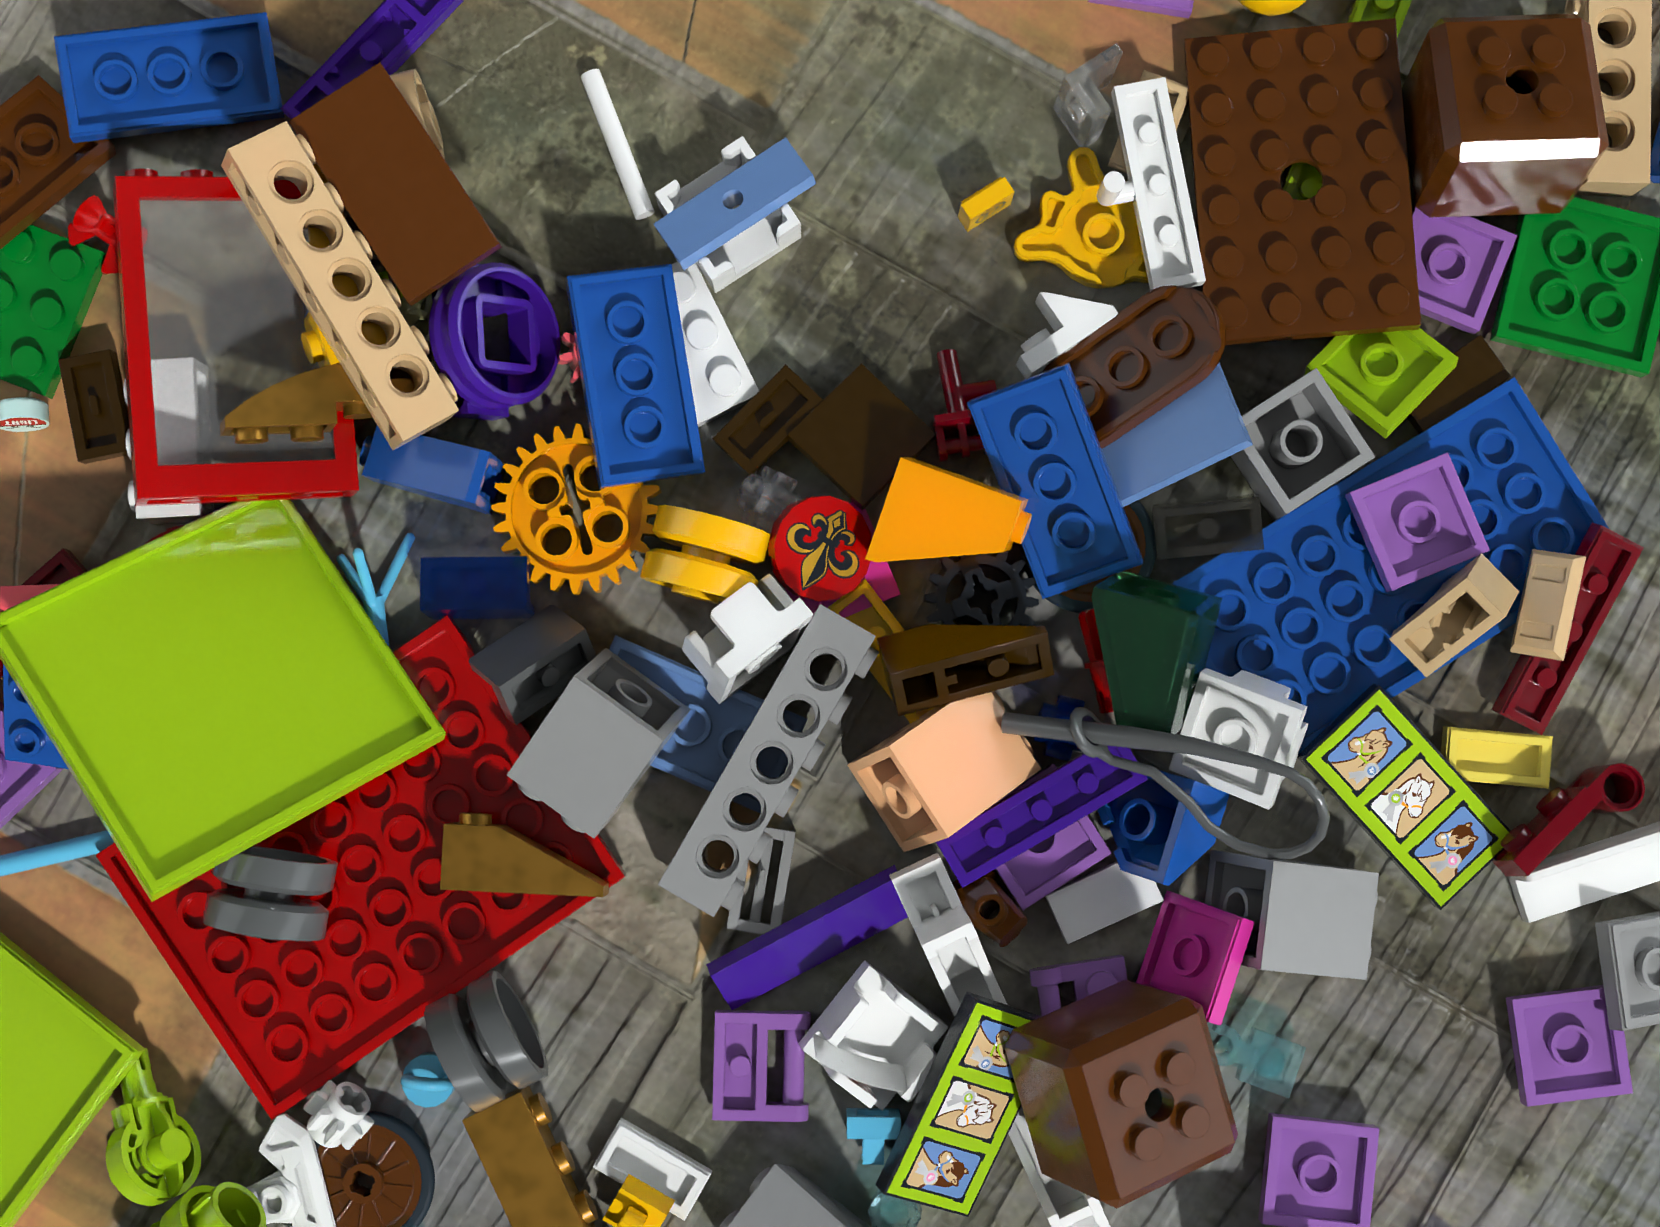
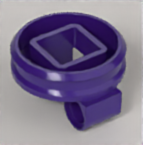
M477 263L431 293L433 303L429 317L430 344L440 372L448 377L457 393L458 400L455 404L459 411L452 417L490 421L509 417V407L528 403L546 390L555 375L558 365L560 331L550 301L542 289L528 275L516 267L504 263ZM506 313L508 316L510 362L486 360L483 318Z

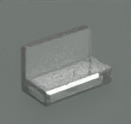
M1117 43L1066 75L1062 81L1053 109L1079 147H1088L1099 139L1112 110L1100 93V90L1110 84L1123 54Z

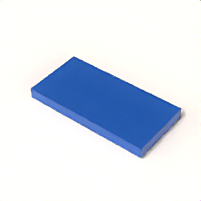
M267 12L54 36L69 135L73 143L285 118L283 111L280 109L283 104Z
M672 264L567 276L565 283L599 489L703 474L705 466Z
M1069 363L967 402L1000 489L1028 499L1024 511L1031 513L1032 518L1022 542V547L1042 599L1143 564V558Z

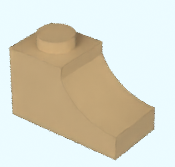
M1481 553L1444 582L1441 588L1416 613L1394 630L1389 640L1425 677H1428L1504 619L1519 591Z

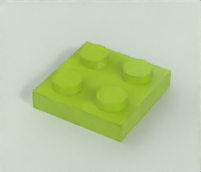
M1421 328L1417 330L1335 336L1306 366L1305 375L1317 368L1338 401L1386 439L1456 367L1459 358Z

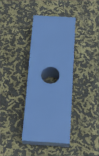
M785 137L655 222L654 226L678 263L685 270L702 257L707 256L814 186L816 181L811 171Z

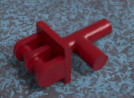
M955 349L942 350L936 356L947 413L934 415L933 431L936 433L934 441H936L939 461H948L947 455L961 453L962 458L970 457L971 451L983 450L985 455L987 454L971 411L967 408V402L997 390L995 380L963 384L957 351Z

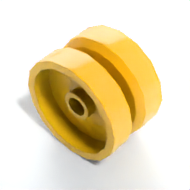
M659 505L652 531L661 541L681 547L682 550L677 552L655 548L647 551L640 574L641 579L671 588L673 593L714 604H719V601L723 602L749 582L754 583L758 588L759 581L752 573L730 566V562L734 561L750 565L765 562L771 534L761 529L712 514L682 507Z

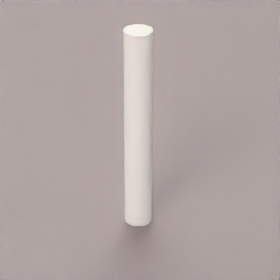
M599 69L589 70L580 77L636 220L647 218L653 215L655 211Z

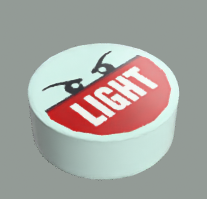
M28 397L0 400L1 430L28 432L41 430L50 425L49 405L44 401Z

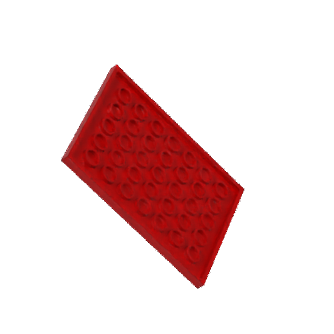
M449 615L393 652L445 730V739L254 845L328 858L338 863L332 891L319 896L297 895V897L319 902L329 911L324 939L319 941L270 940L207 926L203 923L207 894L222 888L244 889V887L221 882L212 874V869L151 902L115 842L96 855L271 1120L287 1111L326 1084L327 1081L333 1079L423 1017L427 1005L448 994L458 993L468 986L470 982L490 971L595 898L588 896L440 890L444 824L459 822L460 813L492 814V824H506L609 882V888L627 876L599 834L594 839L587 833H580L571 829L562 820L561 814L543 801H536L527 797L519 789L518 783L507 776L533 736L523 721L515 725L505 717L492 686L472 670L469 659L476 655V652Z

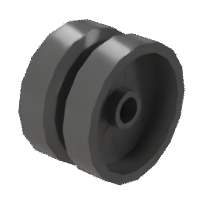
M252 846L212 868V874L221 882L244 887V889L222 888L208 893L203 923L216 929L255 938L292 941L322 940L325 938L329 911L319 902L297 897V895L319 896L332 891L338 863L328 858L301 852Z
M491 971L470 982L467 990V1002L456 994H448L425 1007L426 1029L434 1051L454 1089L473 1111L481 1112L504 1100L507 1081L518 1089H524L548 1076L545 1052L529 1015L510 984L498 971Z

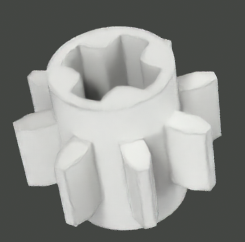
M332 1080L327 1081L322 1089L316 1091L303 1107L307 1113L312 1115L307 1124L311 1137L324 1147L334 1148L342 1144L346 1150L351 1149L357 1140L361 1139L374 1124V1120L366 1115L371 1106L367 1093L361 1087L351 1082H342L336 1086Z

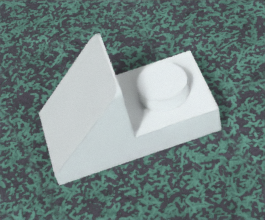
M1040 292L1035 303L1055 333L1051 335L1045 328L1021 345L1025 353L1019 357L1016 363L1017 368L1025 379L1040 374L1052 360L1069 351L1119 313L1113 305Z

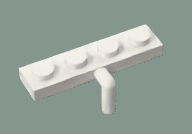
M1162 77L1114 86L1111 95L1128 181H1125L1123 175L1119 172L1112 171L1107 173L1097 191V200L1103 206L1133 202L1150 291L1161 286L1176 285L1178 288L1201 286L1205 283L1206 278L1166 78Z

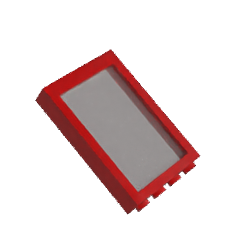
M139 168L125 171V176H115L113 198L135 506L353 497L359 491L354 419L344 418L343 411H337L338 424L331 432L323 433L324 439L320 441L292 442L290 434H269V441L265 443L237 444L235 443L234 436H220V424L223 418L244 401L276 383L300 373L319 368L318 362L313 364L309 362L302 345L301 333L306 332L304 327V302L229 178L214 177L212 171L204 169L185 170L180 173V176H158L156 170ZM278 180L274 182L276 191L286 199H298L301 197L298 187L291 181Z

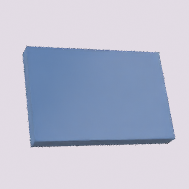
M1218 363L1212 373L1201 383L1110 445L1102 448V452L1122 505L1125 507L1252 446L1253 443L1222 367Z

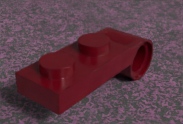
M1624 763L1595 766L1584 770L1567 788L1557 787L1546 794L1536 806L1539 813L1527 826L1526 824L1518 825L1502 839L1500 845L1504 850L1492 862L1506 877L1529 876L1590 812H1624L1637 807L1645 793V784L1641 774L1634 767ZM1607 777L1611 778L1616 789L1612 801L1606 796L1604 791V782Z

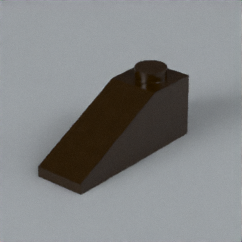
M928 624L877 638L886 682L898 716L1054 675L1048 633L1045 626Z

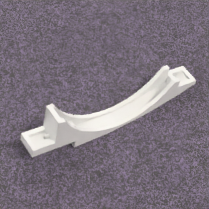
M938 852L890 874L891 881L954 1017L966 992L1007 1005L977 932L961 904ZM1021 1106L1008 1134L1051 1227H1110L1099 1200L1041 1173Z

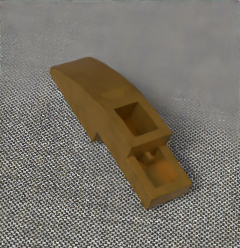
M338 363L300 373L276 383L247 399L223 418L220 424V436H234L235 443L237 444L265 443L269 441V434H290L292 442H314L323 440V433L331 432L338 424L337 411H343V417L346 419L372 418V415L342 365ZM412 378L390 379L397 390L405 393L414 391Z

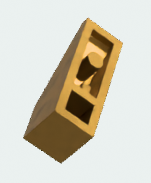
M460 813L459 822L444 824L440 890L604 897L609 894V882L506 824H492V814Z

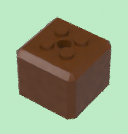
M1575 13L1440 18L1429 29L1402 87L1404 123L1415 207L1429 218L1561 213L1572 201L1609 146L1591 26ZM1528 82L1532 92L1528 94L1516 93L1507 83Z
M1123 980L1013 1029L1009 1036L1005 1050L1042 1174L1117 1209L1231 1153L1238 1136V1131L1203 1007L1194 1000ZM1159 1088L1162 1095L1161 1107L1156 1114L1148 1117L1145 1110V1102L1149 1097V1093Z

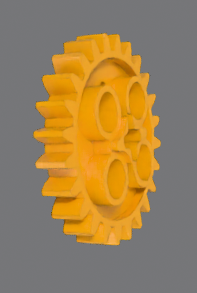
M581 424L575 425L572 438H566L561 428L555 426L553 431L554 442L548 444L539 434H535L534 442L537 448L535 452L531 454L520 446L516 449L523 461L520 467L504 463L503 468L513 478L510 483H495L494 488L506 495V502L491 505V510L501 515H506V520L495 525L493 529L498 534H510L511 536L501 547L502 552L509 554L520 551L521 554L514 564L515 569L521 571L534 565L530 581L538 584L549 574L551 575L550 590L558 593L565 580H568L574 595H580L584 581H589L593 590L596 593L602 592V577L608 576L617 585L622 584L618 569L623 565L633 572L637 573L639 571L637 563L632 557L636 552L646 555L650 548L642 542L644 537L656 536L652 531L653 525L649 524V518L656 517L659 506L649 504V499L662 493L661 488L658 485H645L642 482L608 487L599 491L586 489L584 485L585 474L590 468L595 466L591 439L586 438ZM566 465H571L573 468L574 482L579 499L585 505H590L591 509L583 511L584 524L593 550L589 555H585L583 552L577 521L571 515H566V511L573 508L572 496L563 472ZM545 478L556 479L559 484L557 497L548 504L537 503L534 499L536 484ZM611 515L620 517L623 522V531L618 539L612 542L600 541L596 534L599 521ZM557 528L568 529L572 536L570 548L561 555L550 554L546 548L548 535Z

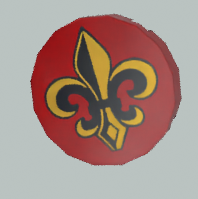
M827 495L806 497L801 501L797 500L788 505L773 523L768 542V553L772 557V564L775 569L773 572L778 582L793 595L818 602L836 600L853 591L867 574L870 560L865 558L871 543V532L863 515L849 502Z

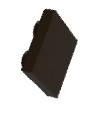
M862 363L788 433V440L861 510H864L892 482L900 457L916 459L936 438V433Z

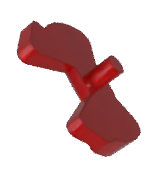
M92 195L78 207L72 223L68 225V243L71 246H76L96 236L109 244L101 266V273L105 275L119 273L115 217L106 212L98 196ZM141 227L142 243L144 248L148 237V231L145 228Z

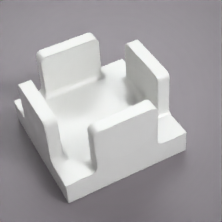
M767 574L760 580L758 588L754 583L749 582L711 611L710 618L717 627L707 633L703 640L696 631H692L685 637L682 650L707 680L708 685L706 689L720 705L795 647L808 626L813 613L800 597L793 602L772 575Z
M1205 668L1199 674L1180 735L1195 737L1256 754L1294 768L1308 727V723L1303 722L1308 706L1288 699L1291 688L1250 672L1241 670L1233 677ZM1181 753L1173 754L1169 770L1268 810L1274 805L1281 783L1285 778L1284 776L1252 767Z
M864 960L798 1044L804 1052L817 1062L819 1061L815 1056L813 1034L818 1035L835 1047L837 1046L853 1054L875 1061L902 1065L907 1092L892 1091L864 1084L820 1063L830 1078L869 1108L875 1105L883 1111L896 1093L907 1102H911L917 1095L936 1058L937 1053L933 1050V1047L948 1029V1026L943 1020Z

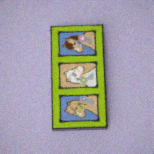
M1372 684L1297 756L1430 903L1440 910L1504 850L1500 843L1511 830L1379 685Z
M966 992L875 1184L883 1194L969 1217L1022 1106L1006 1054V1043L1013 1029L1042 1016Z

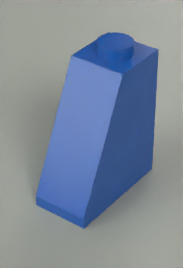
M378 425L376 426L374 436L368 435L366 437L359 458L360 465L364 466L362 475L373 482L489 515L493 514L491 505L496 504L499 494L494 485L495 483H502L505 474L504 463L491 452L420 435L401 447L392 450Z

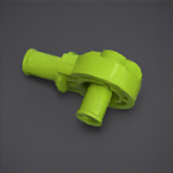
M145 1048L144 1052L120 1083L124 1104L111 1111L115 1131L111 1134L107 1143L106 1166L111 1182L123 1196L140 1205L156 1206L183 1194L194 1184L201 1167V1149L197 1136L191 1126L181 1116L177 1115L173 1097L168 1098V1096H163L161 1092H157L150 1067L148 1048ZM151 1176H158L159 1179L152 1178Z

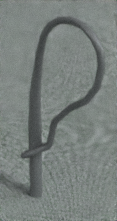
M1076 707L1071 712L1070 719L1007 712L1003 714L1001 730L1004 734L1073 741L1085 755L1091 758L1098 757L1111 766L1151 777L1182 802L1205 831L1234 850L1269 860L1293 859L1311 852L1326 836L1330 815L1325 797L1312 780L1287 765L1195 737L1132 726L1100 723L1098 718L1085 707ZM1107 745L1190 754L1252 767L1287 777L1304 788L1315 802L1319 817L1316 830L1306 842L1292 848L1270 849L1239 840L1212 823L1194 799L1156 767L1115 756L1110 753Z

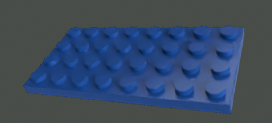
M1515 377L1154 593L1201 670L1208 668L1233 677L1241 670L1250 672L1291 688L1288 699L1308 706L1303 722L1308 723V727L1299 753L1372 684L1379 685L1390 698H1393L1426 678L1389 638L1394 630L1416 613L1441 588L1444 582L1476 558L1473 557L1398 589L1386 592L1346 499V494L1445 453L1449 454L1490 551L1483 553V555L1512 583L1519 593L1504 619L1437 670L1516 623L1532 549L1575 555L1592 522L1609 529Z

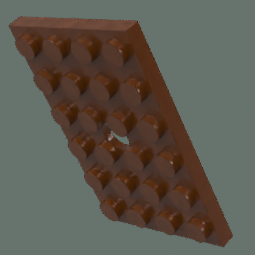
M1396 18L1185 39L1184 53L1189 95L1188 108L1198 243L1206 278L1205 283L1202 285V293L1217 306L1222 314L1226 327L1225 345L1419 329L1421 326ZM1294 163H1308L1320 173L1322 186L1312 198L1296 200L1282 189L1280 184L1281 174L1288 166Z

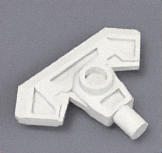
M284 1113L277 1116L260 1145L259 1152L279 1171L250 1185L247 1189L258 1198L263 1206L266 1224L292 1223V1227H336L314 1139L309 1134L306 1126L288 1114Z

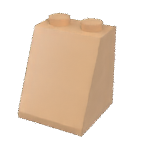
M994 691L936 706L916 721L906 725L847 764L903 852L949 838L1041 770L1033 757V749L1024 736L1002 733L1001 722L1005 708L1001 698Z

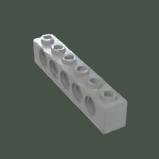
M819 605L658 883L659 886L712 917L716 915L720 906L729 911L731 910L746 884L737 878L747 859L755 864L758 863L773 837L764 832L771 817L776 813L784 818L799 792L797 788L790 784L800 767L811 771L824 749L826 743L817 739L827 720L835 725L839 723L853 698L844 693L854 674L864 679L877 657L879 651L871 647L876 637L875 635L827 607ZM820 655H832L841 664V676L831 685H820L811 677V664ZM793 701H806L814 709V723L806 731H793L784 721V711ZM771 746L783 750L788 758V767L785 773L774 778L765 776L759 770L757 764L760 752L764 748ZM748 793L758 799L761 805V814L756 821L741 823L734 818L731 812V803L735 796ZM714 840L728 843L734 852L732 865L725 869L711 867L706 862L704 856L705 847L708 843Z

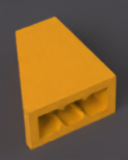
M900 457L865 559L872 562H887L1006 552L1011 549L1013 542L1022 544L1032 518L1031 513L1024 511L1028 499L912 457Z

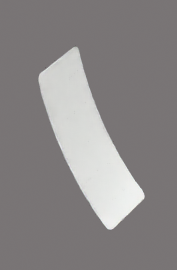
M813 1034L815 1056L823 1065L864 1084L892 1091L907 1092L902 1065L875 1061L853 1054L837 1046L835 1047L818 1035Z

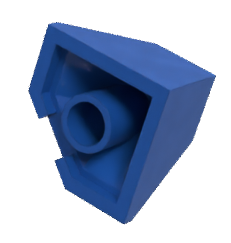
M1160 771L1192 797L1210 821L1220 827L1230 794L1195 780ZM1146 776L1148 778L1147 781L1097 809L1103 825L1109 826L1118 848L1114 851L1120 870L1169 886L1215 844L1216 837L1202 828L1182 802L1154 779Z

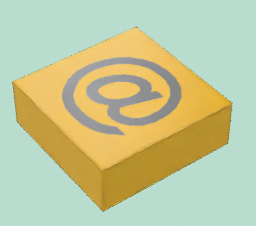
M999 177L961 201L958 219L968 232L1011 204L1015 191L1005 177Z

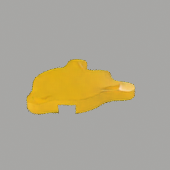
M1079 147L1073 150L1067 160L1071 193L1062 195L1052 190L1043 193L1039 202V224L1018 235L1013 246L1015 256L1024 262L1044 261L1060 268L1069 278L1087 287L1097 289L1113 288L1133 281L1149 283L1133 202L1111 206L1101 205L1097 200L1096 194L1105 176L1099 166L1095 153L1088 147Z

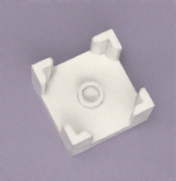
M741 136L721 150L723 162L684 187L680 188L678 181L674 180L656 191L654 194L663 215L666 216L755 158L756 155L745 138ZM786 203L707 256L699 259L696 264L714 292L717 293L800 239L801 223L791 207Z

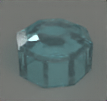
M877 1189L869 1203L868 1214L872 1227H916L921 1219L922 1207L921 1204L885 1195Z

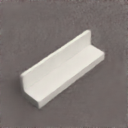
M1660 821L1545 858L1529 876H1509L1508 879L1522 921L1531 923L1660 881Z

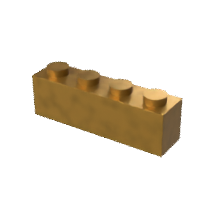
M530 1086L524 1089L517 1088L505 1094L504 1100L481 1112L472 1110L462 1120L512 1227H595L593 1221L598 1219V1214L594 1202L587 1190L584 1189L579 1192L570 1174L575 1171L573 1158L563 1141L555 1142L547 1125L552 1122V1115L546 1100L540 1092L533 1095Z

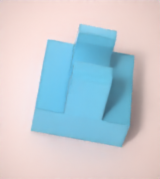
M846 1108L847 1139H862V1164L884 1165L885 1139L897 1140L901 1131L899 1109L884 1108L882 1111L879 1108Z

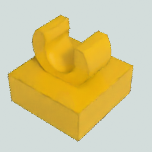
M628 1174L602 1220L613 1227H660L675 1200Z

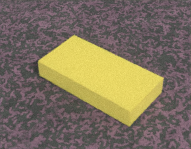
M1443 727L1441 754L1465 781L1549 789L1553 736Z

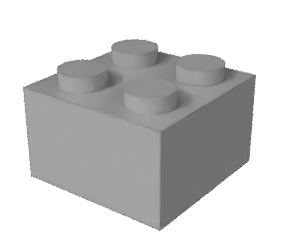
M1317 368L1242 415L1253 445L1231 455L1232 460L1273 521L1290 513L1375 458V455Z

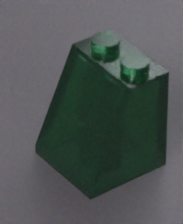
M1126 571L1116 573L1094 586L1091 596L1116 725L1176 734L1183 727L1199 674L1206 667L1223 598Z

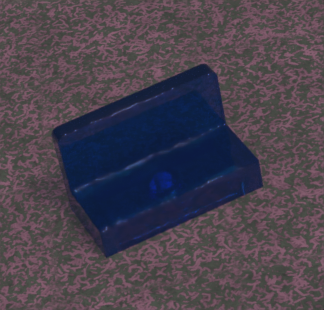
M527 556L421 558L420 611L430 619L440 620L447 615L453 619L531 618L535 615V607L530 602V559Z

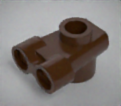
M995 870L963 888L958 880L954 881L952 884L973 926L1000 947H1006L1027 925L1028 918L995 882L998 876ZM1000 908L997 917L988 920L990 914L995 909Z

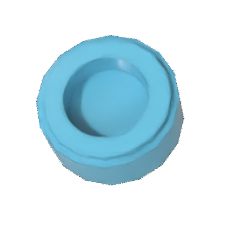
M425 1052L412 1059L405 1067L401 1077V1085L407 1098L415 1105L425 1108L436 1107L445 1102L455 1090L435 1052Z

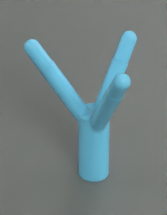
M412 533L405 535L377 594L375 593L362 549L355 548L353 550L357 572L344 554H339L336 558L345 576L363 602V609L388 646L389 638L384 603L415 540V536Z

